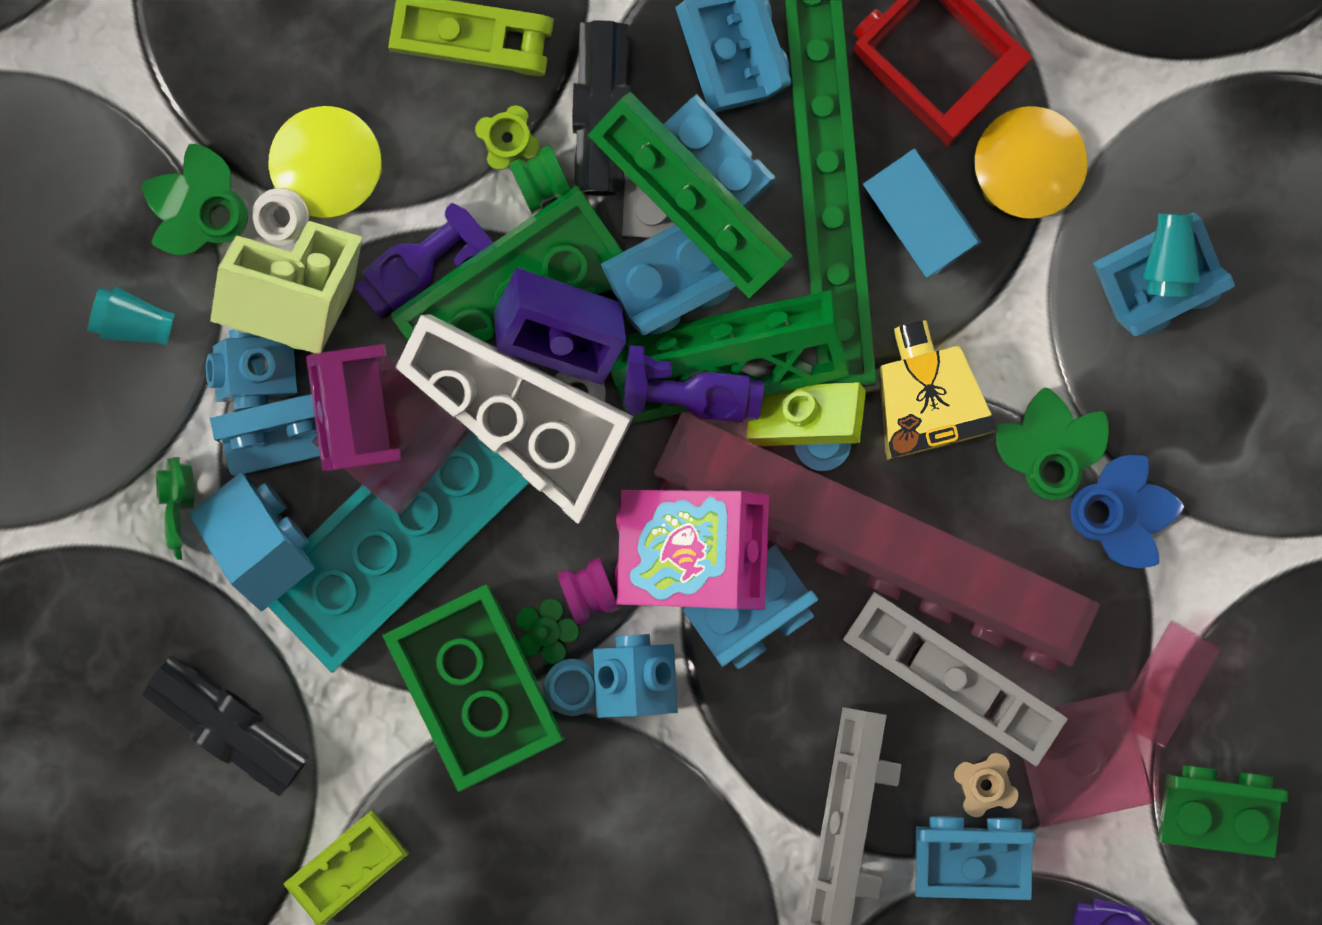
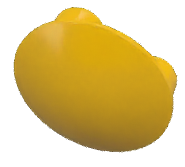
M1020 107L1000 115L985 129L976 148L975 173L986 201L1005 213L1020 218H1043L1066 208L1078 195L1087 174V152L1083 139L1077 129L1062 115L1042 107Z

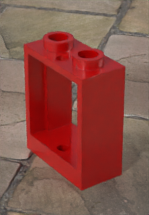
M897 0L884 14L876 8L853 32L859 40L855 43L852 54L948 147L1027 68L1033 58L974 0H937L998 59L944 115L877 50L924 0Z

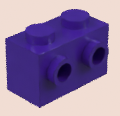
M517 267L494 311L497 351L603 385L626 343L620 302Z

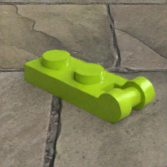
M396 0L388 48L390 52L512 70L532 76H544L548 60L546 56H543L545 38L552 35L554 19L541 14L451 0ZM507 30L523 34L521 51L505 49Z

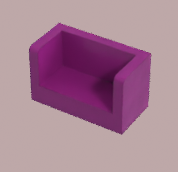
M385 344L322 352L306 356L322 471L401 460L400 448L390 449L377 359L386 356Z

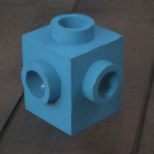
M232 329L229 331L230 338H225L213 346V354L207 355L206 379L208 386L215 388L216 402H234L235 411L269 404L268 400H283L297 393L294 348L286 344Z
M650 634L616 636L615 648L593 649L597 718L678 713L674 644L651 645Z

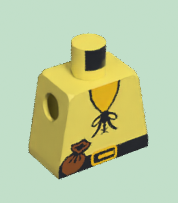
M926 320L893 329L901 360L882 365L879 369L887 460L989 435L997 430L995 421L960 346L934 351Z

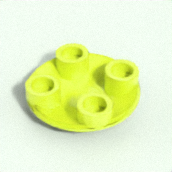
M313 107L297 113L279 129L270 148L269 172L275 188H286L294 191L304 200L309 216L323 220L345 215L361 206L369 198L382 174L381 153L375 135L358 116L337 107Z

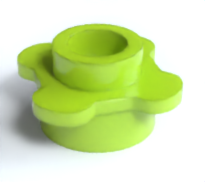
M510 106L506 112L499 113L492 118L483 117L476 124V135L484 140L489 152L487 162L495 170H504L508 167V163L521 157L527 159L534 158L540 149L539 140L532 136L527 126L529 116L523 107ZM505 133L513 135V140L510 143H505L502 140Z

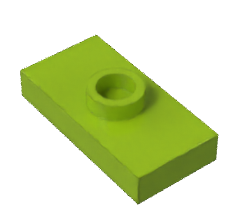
M860 382L815 384L764 395L759 420H748L746 439L752 446L860 443L866 390Z
M373 809L283 884L316 925H324L407 856L409 852Z

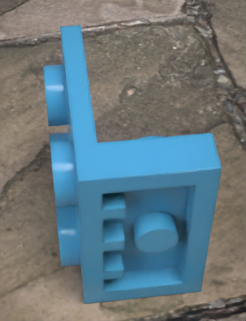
M774 545L767 550L765 610L685 607L682 610L720 665L723 667L732 660L736 668L740 669L767 650L761 640L774 630L779 628L782 634L787 636L812 619L814 615L809 606L815 603L818 598L812 590L808 591L778 547Z

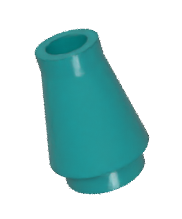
M1158 213V224L1142 278L1148 280L1147 294L1171 297L1193 296L1194 283L1200 282L1192 228L1193 215Z
M116 286L113 287L112 291L99 287L93 303L87 331L100 334V340L156 343L167 346L175 313L164 311Z

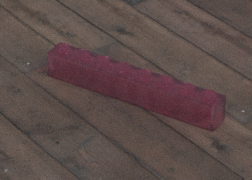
M685 412L681 413L654 471V477L663 481L660 490L743 491L769 495V542L791 552H794L799 543L818 552L815 563L843 576H846L849 567L870 576L867 587L895 600H898L901 591L922 600L919 611L947 624H950L953 615L974 624L971 635L999 648H1002L1005 639L1026 648L1022 656L1023 659L1051 672H1054L1057 663L1068 667L1073 666L1100 606V603Z

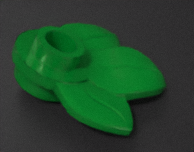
M189 144L187 146L183 161V174L160 175L145 180L141 184L144 198L149 207L159 218L164 220L156 230L152 244L166 253L175 256H185L198 251L208 242L227 244L232 242L236 235L240 236L247 226V206L243 199L231 190V171L229 166L220 156L204 146ZM219 207L228 208L230 211L229 221L223 226H214L211 222L212 212Z
M1045 387L1027 405L1023 416V425L1004 423L996 427V446L1001 459L1008 467L1025 474L1026 482L1033 493L1045 500H1062L1077 490L1082 480L1083 469L1095 464L1103 457L1109 435L1107 416L1105 412L1097 411L1073 420L1072 413L1063 400L1051 389ZM1048 462L1059 464L1063 470V477L1058 483H1050L1044 478L1043 468Z
M173 457L167 459L166 470L156 471V493L158 505L167 504L164 512L166 546L168 549L173 550L177 560H182L180 509L194 508V480L191 463L180 464V458Z

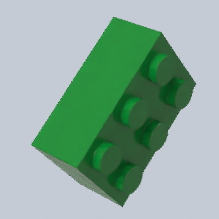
M485 584L382 635L458 792L565 739L491 585Z

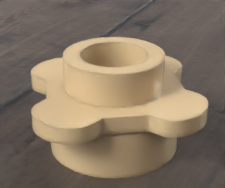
M992 753L986 761L974 764L962 762L956 767L954 778L958 783L962 784V790L966 797L963 802V808L967 814L973 817H980L987 809L997 806L1011 808L1016 804L1018 791L1010 784L1007 774L1010 763L1004 755ZM986 779L990 780L992 784L991 788L987 791L981 788V782Z

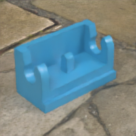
M914 148L863 184L926 278L941 272L982 244L919 150Z

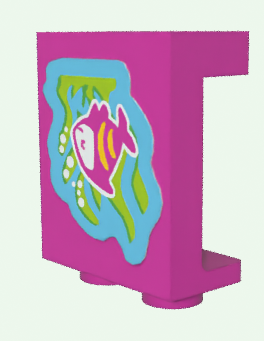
M621 490V506L616 517L617 529L619 531V558L614 571L617 604L765 610L769 495L743 491Z

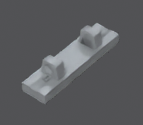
M875 592L872 593L843 638L845 642L1036 767L1068 720L1067 717ZM924 641L913 661L908 665L912 653Z
M842 707L805 925H851L855 897L879 900L882 877L860 872L875 783L898 786L902 766L899 763L879 759L886 715Z

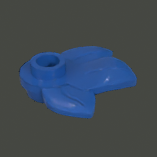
M1141 455L1121 456L1108 463L1103 469L1097 484L1081 489L1074 496L1070 505V519L1076 531L1087 539L1100 541L1106 554L1112 561L1132 568H1148L1159 564L1158 549L1151 534L1157 533L1170 525L1184 508L1183 503L1168 490L1146 483L1149 469L1148 458ZM1093 502H1101L1107 508V517L1102 523H1095L1088 516V508Z

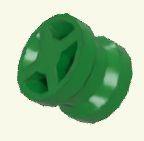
M550 145L540 148L537 156L528 161L516 159L508 163L532 215L542 210L545 202L554 198L558 199L571 190Z

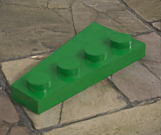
M577 185L391 313L392 320L408 341L421 315L429 314L485 341L493 338L496 333L494 311L516 267L594 294H599L612 289L601 264L619 255L623 250Z

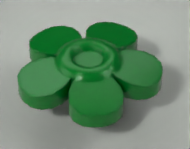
M554 598L544 600L540 606V612L536 608L529 606L523 608L518 613L516 622L519 628L524 631H531V633L522 635L518 640L526 657H534L542 650L544 660L549 664H556L563 661L567 656V648L563 642L570 643L579 638L580 626L576 625L574 619L567 618L559 622L565 613V606L560 600Z

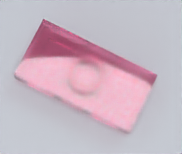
M1171 620L1114 720L1165 748L1222 648L1178 622Z

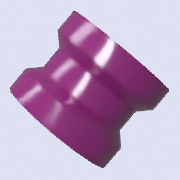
M600 557L589 561L586 569L578 572L567 569L557 573L577 626L588 622L591 614L604 611L610 614L620 610Z

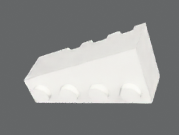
M430 314L421 315L396 366L401 373L449 414L461 421L478 436L479 440L503 457L539 491L545 493L578 524L584 519L634 416L512 355L497 351L496 347Z

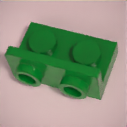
M1183 765L1182 776L1166 774L1158 842L1275 858L1281 803L1288 802L1289 791L1273 788L1274 777L1240 772L1238 783L1216 780L1217 769Z

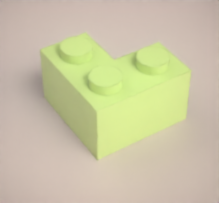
M308 221L292 252L236 235L218 267L210 321L233 328L238 332L250 333L280 342L294 349L321 353L353 290L362 237Z

